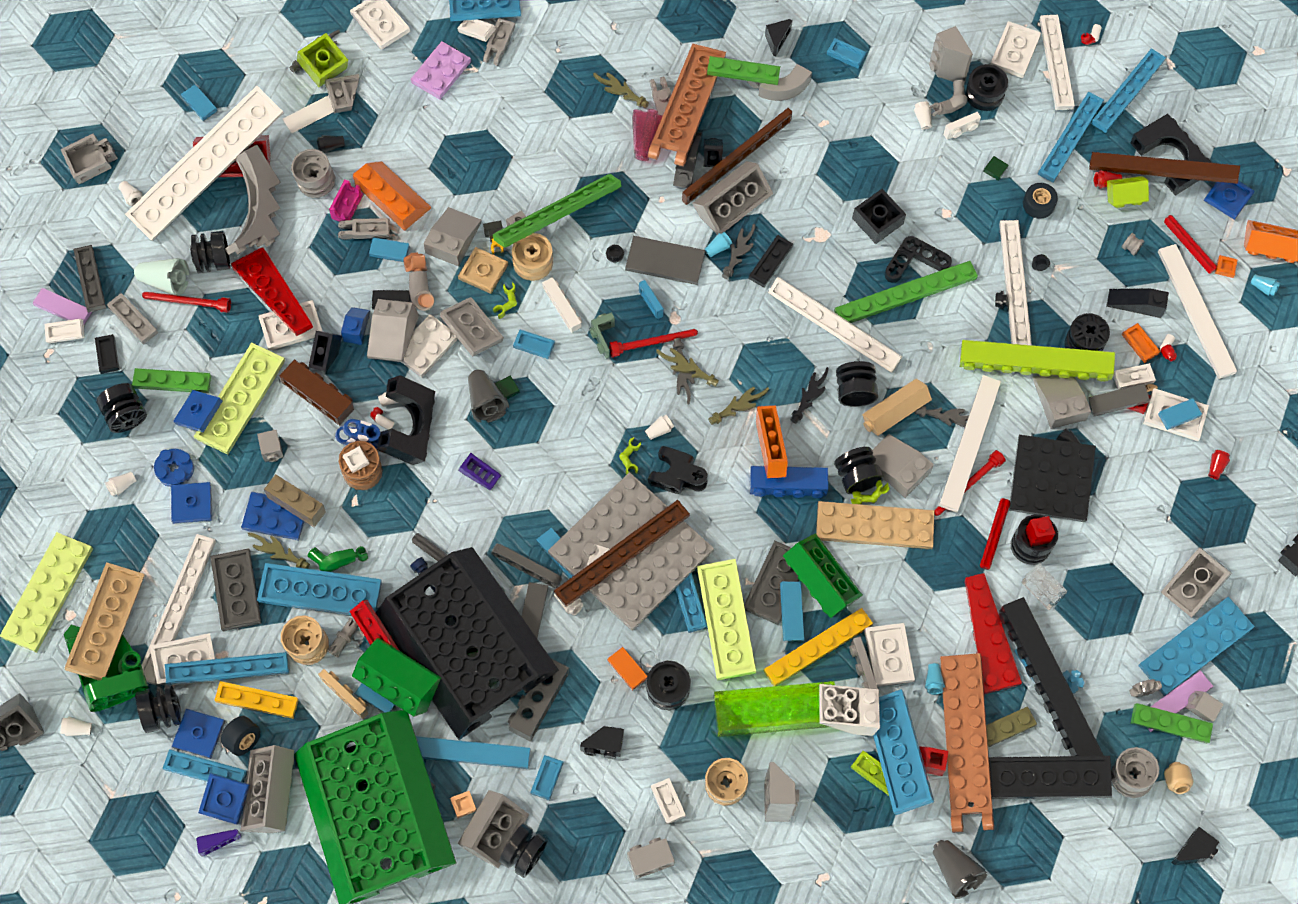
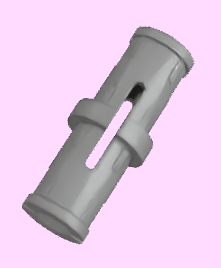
M349 618L341 632L338 631L336 634L337 638L327 650L335 657H339V654L346 644L351 642L352 635L359 627L356 621H353V618Z

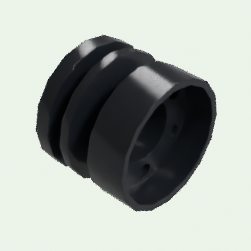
M224 231L211 232L210 241H207L204 233L200 235V242L196 234L191 235V257L198 274L203 273V264L207 272H211V263H214L217 271L230 269V255L225 250L228 247Z
M1084 313L1077 316L1064 341L1065 348L1103 351L1110 336L1109 325L1102 317L1093 313Z
M854 361L842 364L836 369L837 384L839 385L837 389L838 401L840 404L850 407L865 406L874 403L878 399V388L875 383L877 379L875 375L876 368L874 364L865 361Z
M121 383L114 385L97 397L96 403L102 415L105 416L104 419L111 432L122 433L140 425L147 417V412L132 384Z
M864 446L852 449L834 461L835 468L838 469V475L843 477L842 484L847 494H852L855 491L860 493L875 487L879 480L882 482L884 478L880 467L874 464L876 458L873 456V451L870 447Z
M1033 514L1026 516L1020 522L1011 539L1013 555L1025 564L1037 565L1044 562L1057 543L1058 530L1051 521L1055 531L1051 542L1031 547L1025 529L1030 520L1045 517L1043 515Z
M171 683L165 685V694L162 687L158 686L156 697H154L150 689L135 693L139 719L146 734L160 730V720H163L167 728L171 727V719L175 726L181 724L180 702Z

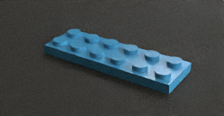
M265 563L257 601L258 603L351 615L350 610L361 601L368 600L376 613L382 580Z
M1227 597L1151 654L1138 666L1150 680L1161 681L1162 688L1159 691L1163 696H1166L1250 632L1255 626L1235 603Z
M900 689L879 697L880 728L873 737L892 809L895 815H899L933 803L934 798L904 691Z

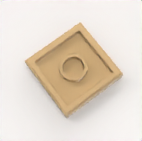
M475 247L461 270L458 279L492 294L508 266V261Z

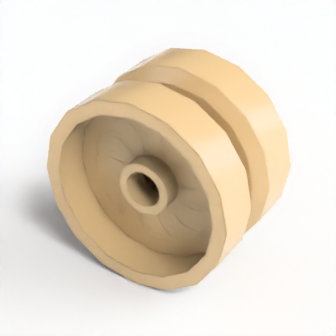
M532 233L526 238L513 243V266L520 277L525 280L535 281L546 277L550 273L553 266V251L551 243L546 237L541 234Z

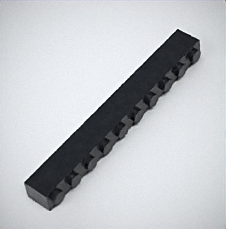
M1022 597L1003 605L999 610V618L1003 624H1006L1009 630L1008 636L1012 642H1015L1019 658L1025 660L1027 664L1025 667L1029 677L1033 678L1035 690L1038 695L1042 696L1044 708L1048 714H1051L1053 726L1057 732H1060L1063 738L1061 741L1064 748L1069 750L1071 756H1104L1025 598ZM1111 771V781H1112L1115 777H1114V775H1113V773H1112V771Z

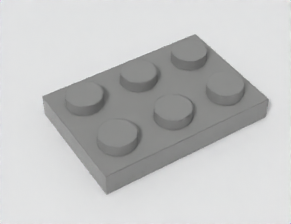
M472 297L440 313V317L472 357L503 341L504 337Z

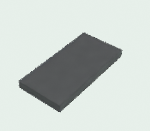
M633 235L625 271L698 285L705 250Z
M774 540L744 607L745 611L779 625L782 619L780 583L782 581L799 582L798 575L788 566L786 559L783 557L791 547Z
M250 549L210 556L221 630L227 631L262 624Z

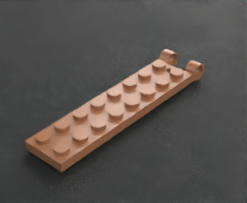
M692 43L650 145L648 158L657 160L661 148L676 151L674 164L684 167L688 152L718 76L707 75L710 56L726 58L725 51Z
M981 654L941 656V674L945 684V688H943L946 747L947 751H949L947 761L952 832H963L962 815L982 814L983 830H994ZM970 802L974 803L973 807L968 806Z

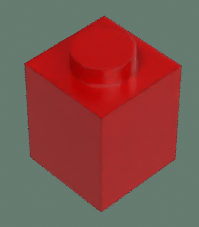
M1049 516L1030 520L1025 529L1031 547L1049 544L1055 535Z

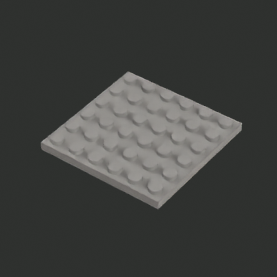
M629 472L548 550V554L574 576L587 566L590 555L595 553L594 544L611 549L668 506ZM683 521L589 590V592L633 631L714 551V548Z

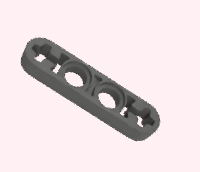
M496 543L491 551L492 555L499 560L553 588H557L562 580L558 574L501 544Z

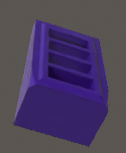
M472 453L468 455L458 469L463 475L490 491L502 476ZM473 463V467L468 469L469 464ZM477 466L480 467L481 469L478 471L477 474H475L474 470L477 468ZM483 471H486L487 474L482 479L480 475L483 473ZM490 475H493L494 477L492 478V480L489 483L486 482L488 477Z
M234 829L199 836L196 838L198 854L201 857L206 856L241 838V833Z

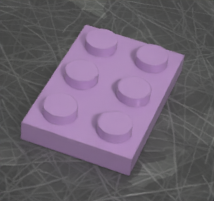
M441 41L413 75L411 83L441 100L471 63V58Z

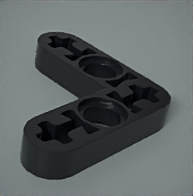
M908 236L904 239L888 264L884 275L888 282L896 283L901 279L913 258L938 271L950 268L952 258L947 253L914 236ZM911 243H913L914 246H912L911 248H909L908 245H910ZM928 250L932 253V256L929 258L924 257L922 252ZM904 256L907 262L900 263L897 257ZM945 260L946 263L941 265L940 262ZM896 266L898 268L896 274L891 276L890 273L894 271Z

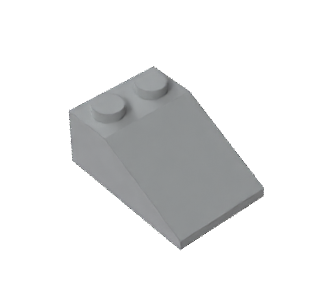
M448 207L431 228L424 241L425 254L459 266L482 220Z
M378 299L372 315L367 352L368 358L403 362L419 317L412 302Z
M1059 375L1033 377L1050 429L1087 420L1091 410L1084 392L1074 377L1060 378Z
M890 434L872 450L873 456L876 458L874 464L880 467L884 476L883 479L904 498L931 473L934 465L919 451Z
M1199 547L1161 593L1192 618L1232 573Z

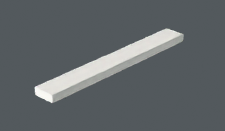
M1019 220L1000 221L1011 344L1032 345Z
M1174 244L1159 249L1158 254L1218 379L1236 374L1237 370L1177 245Z
M777 277L771 286L769 294L891 373L903 357L782 278Z
M985 375L982 376L939 504L942 508L956 513L959 510L1001 383L999 380Z
M196 534L150 645L175 641L215 546V539ZM149 646L141 666L147 683L157 685Z

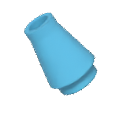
M723 232L719 233L704 250L709 257H712L729 249L733 243L729 236Z
M1257 274L1253 276L1250 283L1268 296H1275L1280 286V282H1277V279Z
M937 663L928 665L925 683L927 693L932 695L941 694L943 688H945L940 665Z

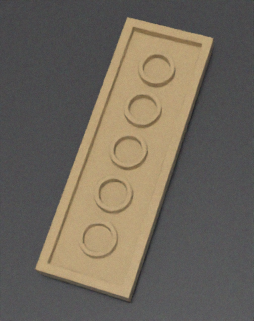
M818 501L816 534L821 541L932 549L934 510Z
M106 562L65 665L66 671L96 680H102V677L107 675L145 574Z

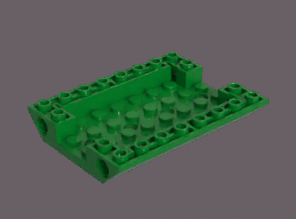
M405 710L380 713L307 742L294 753L339 904H355L380 894L379 890L412 877L419 879L457 864L409 713L405 712ZM354 742L356 749L352 753H348L346 750L347 745ZM366 780L368 783L367 789L359 791V783ZM374 819H378L380 822V826L376 830L370 828V823ZM386 858H390L392 866L384 870L382 863Z

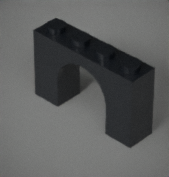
M1168 113L1134 133L1130 142L1141 156L1157 146L1170 145L1182 153L1184 160L1211 163L1210 159L1205 157L1200 151L1198 145L1191 141L1188 134L1178 126L1177 121ZM1166 177L1164 183L1176 196L1200 180Z
M401 375L388 379L385 397L404 405L408 409L412 417L413 426L410 435L392 428L380 432L378 451L411 465L425 462L436 391Z

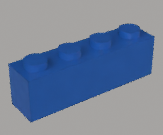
M765 466L750 467V494H754V496L773 495L775 497H784L785 495H793L796 498L804 496L822 498L827 496L828 468L787 467L786 477L767 478Z

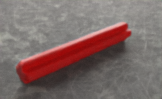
M1173 215L1166 217L1164 223L1202 267L1209 274L1213 273L1217 269V265Z
M1001 498L980 563V567L989 570L992 565L1010 505V500Z

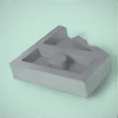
M359 74L325 80V86L334 113L352 110L359 82Z

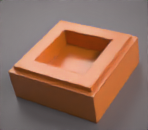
M1219 255L1215 274L1233 278L1238 259Z

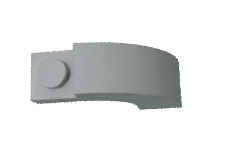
M796 64L789 75L779 78L778 85L747 81V83L753 88L759 89L758 96L767 100L783 101L794 98L802 93L811 82L812 72Z

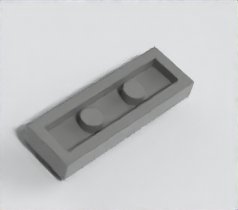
M122 293L107 304L108 308L143 345L158 334L154 326Z
M861 636L853 638L849 648L852 657H855L857 661L855 665L857 674L862 676L863 679L862 688L878 689Z

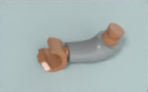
M418 252L410 253V255L404 257V268L406 272H411L409 273L411 302L417 309L427 311L433 307L435 300L428 287L425 255L418 254Z

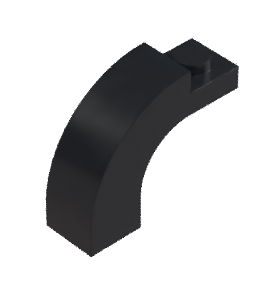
M697 129L684 167L676 165L673 186L688 188L692 185L704 130Z

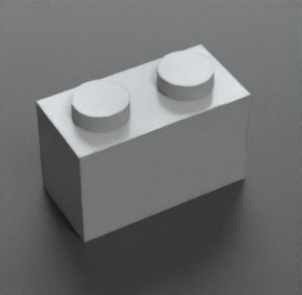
M655 838L649 841V845L643 847L636 845L630 848V852H627V858L635 880L674 866L675 863L666 838L662 840L661 838Z

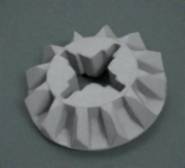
M1155 679L1146 680L1133 685V688L1129 691L1133 697L1148 696L1159 691L1162 688L1161 681H1156Z

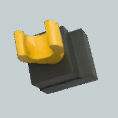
M501 220L484 223L485 237L489 236L492 254H494L495 247H500L503 253L504 247L493 240V234L503 229Z

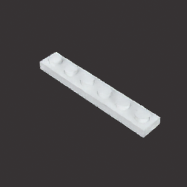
M1058 15L1040 16L1039 20L1055 110L1074 109L1075 105Z

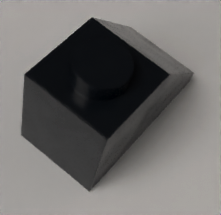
M717 138L704 139L703 167H714L722 161L723 140Z
M316 331L308 368L327 372L339 354L342 335Z
M1198 827L1193 831L1171 863L1180 865L1204 862L1208 858L1212 859L1218 852L1216 847L1219 841Z

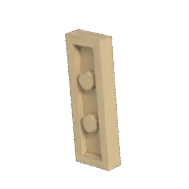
M323 669L318 674L320 679L358 716L364 719L368 715L367 704L361 698L356 699L353 697V691L346 684L342 686L338 682L339 678L332 671L328 673Z

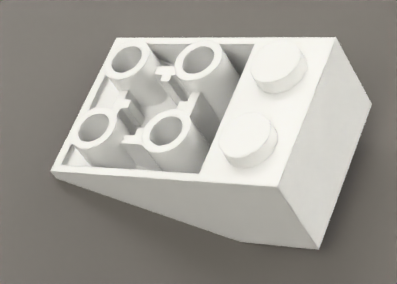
M819 684L820 724L851 734L873 736L880 728L879 690Z

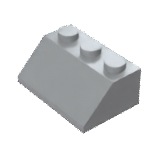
M956 26L936 34L929 62L930 69L936 73L937 77L952 82L955 80H966L973 55Z
M488 790L457 844L476 857L499 868L501 865L499 859L504 848L518 827L525 823L529 814L503 794Z

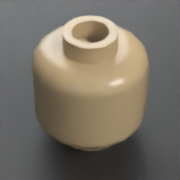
M1174 762L1164 771L1166 784L1170 791L1176 794H1183L1188 792L1193 786L1192 773L1187 765Z

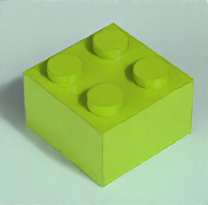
M327 33L297 52V62L318 87L324 85L326 79H332L339 75L348 66V59Z

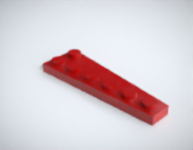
M263 247L230 263L233 270L296 336L313 328L311 321Z
M985 574L966 577L965 587L970 607L976 653L981 654L984 694L1019 686L1022 684Z

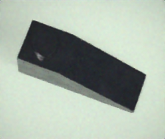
M1151 288L1109 289L1106 307L1162 318L1167 308L1169 292Z

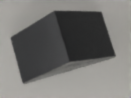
M787 19L766 25L765 37L773 56H777L791 32L793 20Z

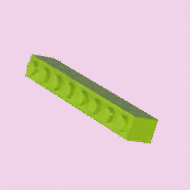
M962 340L959 367H963L965 370L977 368L986 372L1001 370L1003 373L1020 372L1023 375L1037 373L1044 377L1059 375L1060 378H1070L1072 376L1078 377L1081 380L1096 378L1098 381L1105 382L1112 380L1114 375L1115 352Z

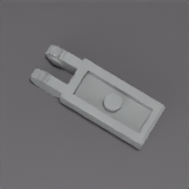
M500 18L496 22V30L490 36L483 57V62L488 63L491 53L495 52L496 56L493 63L496 66L499 65L515 29L514 22Z
M660 77L662 90L658 91L654 79L650 80L652 97L660 122L671 97L665 77Z
M389 218L353 219L338 223L340 229L352 228V231L338 232L340 239L390 238Z

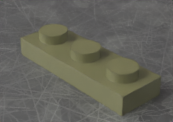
M1028 706L986 725L988 748L1037 725Z

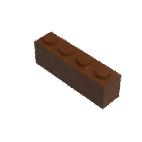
M294 359L279 375L282 384L339 426L354 410L353 400L347 394L342 395L339 393L336 386L332 383L327 384L317 372L312 373L310 368L303 362L299 363Z

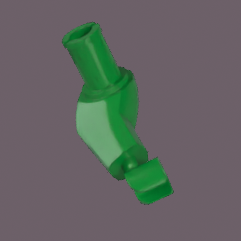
M360 546L356 549V552L351 548L336 551L326 556L314 547L309 551L308 558L319 565L320 571L333 572L355 562L356 558L362 562L366 561L368 554L365 553L366 549Z

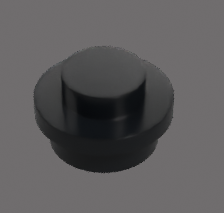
M611 245L606 250V258L610 262H620L624 257V250L619 245Z
M1044 254L1036 255L1033 258L1032 268L1034 270L1044 271L1050 266V259Z
M1004 291L996 292L995 306L1004 309V306L1008 305V294H1004Z

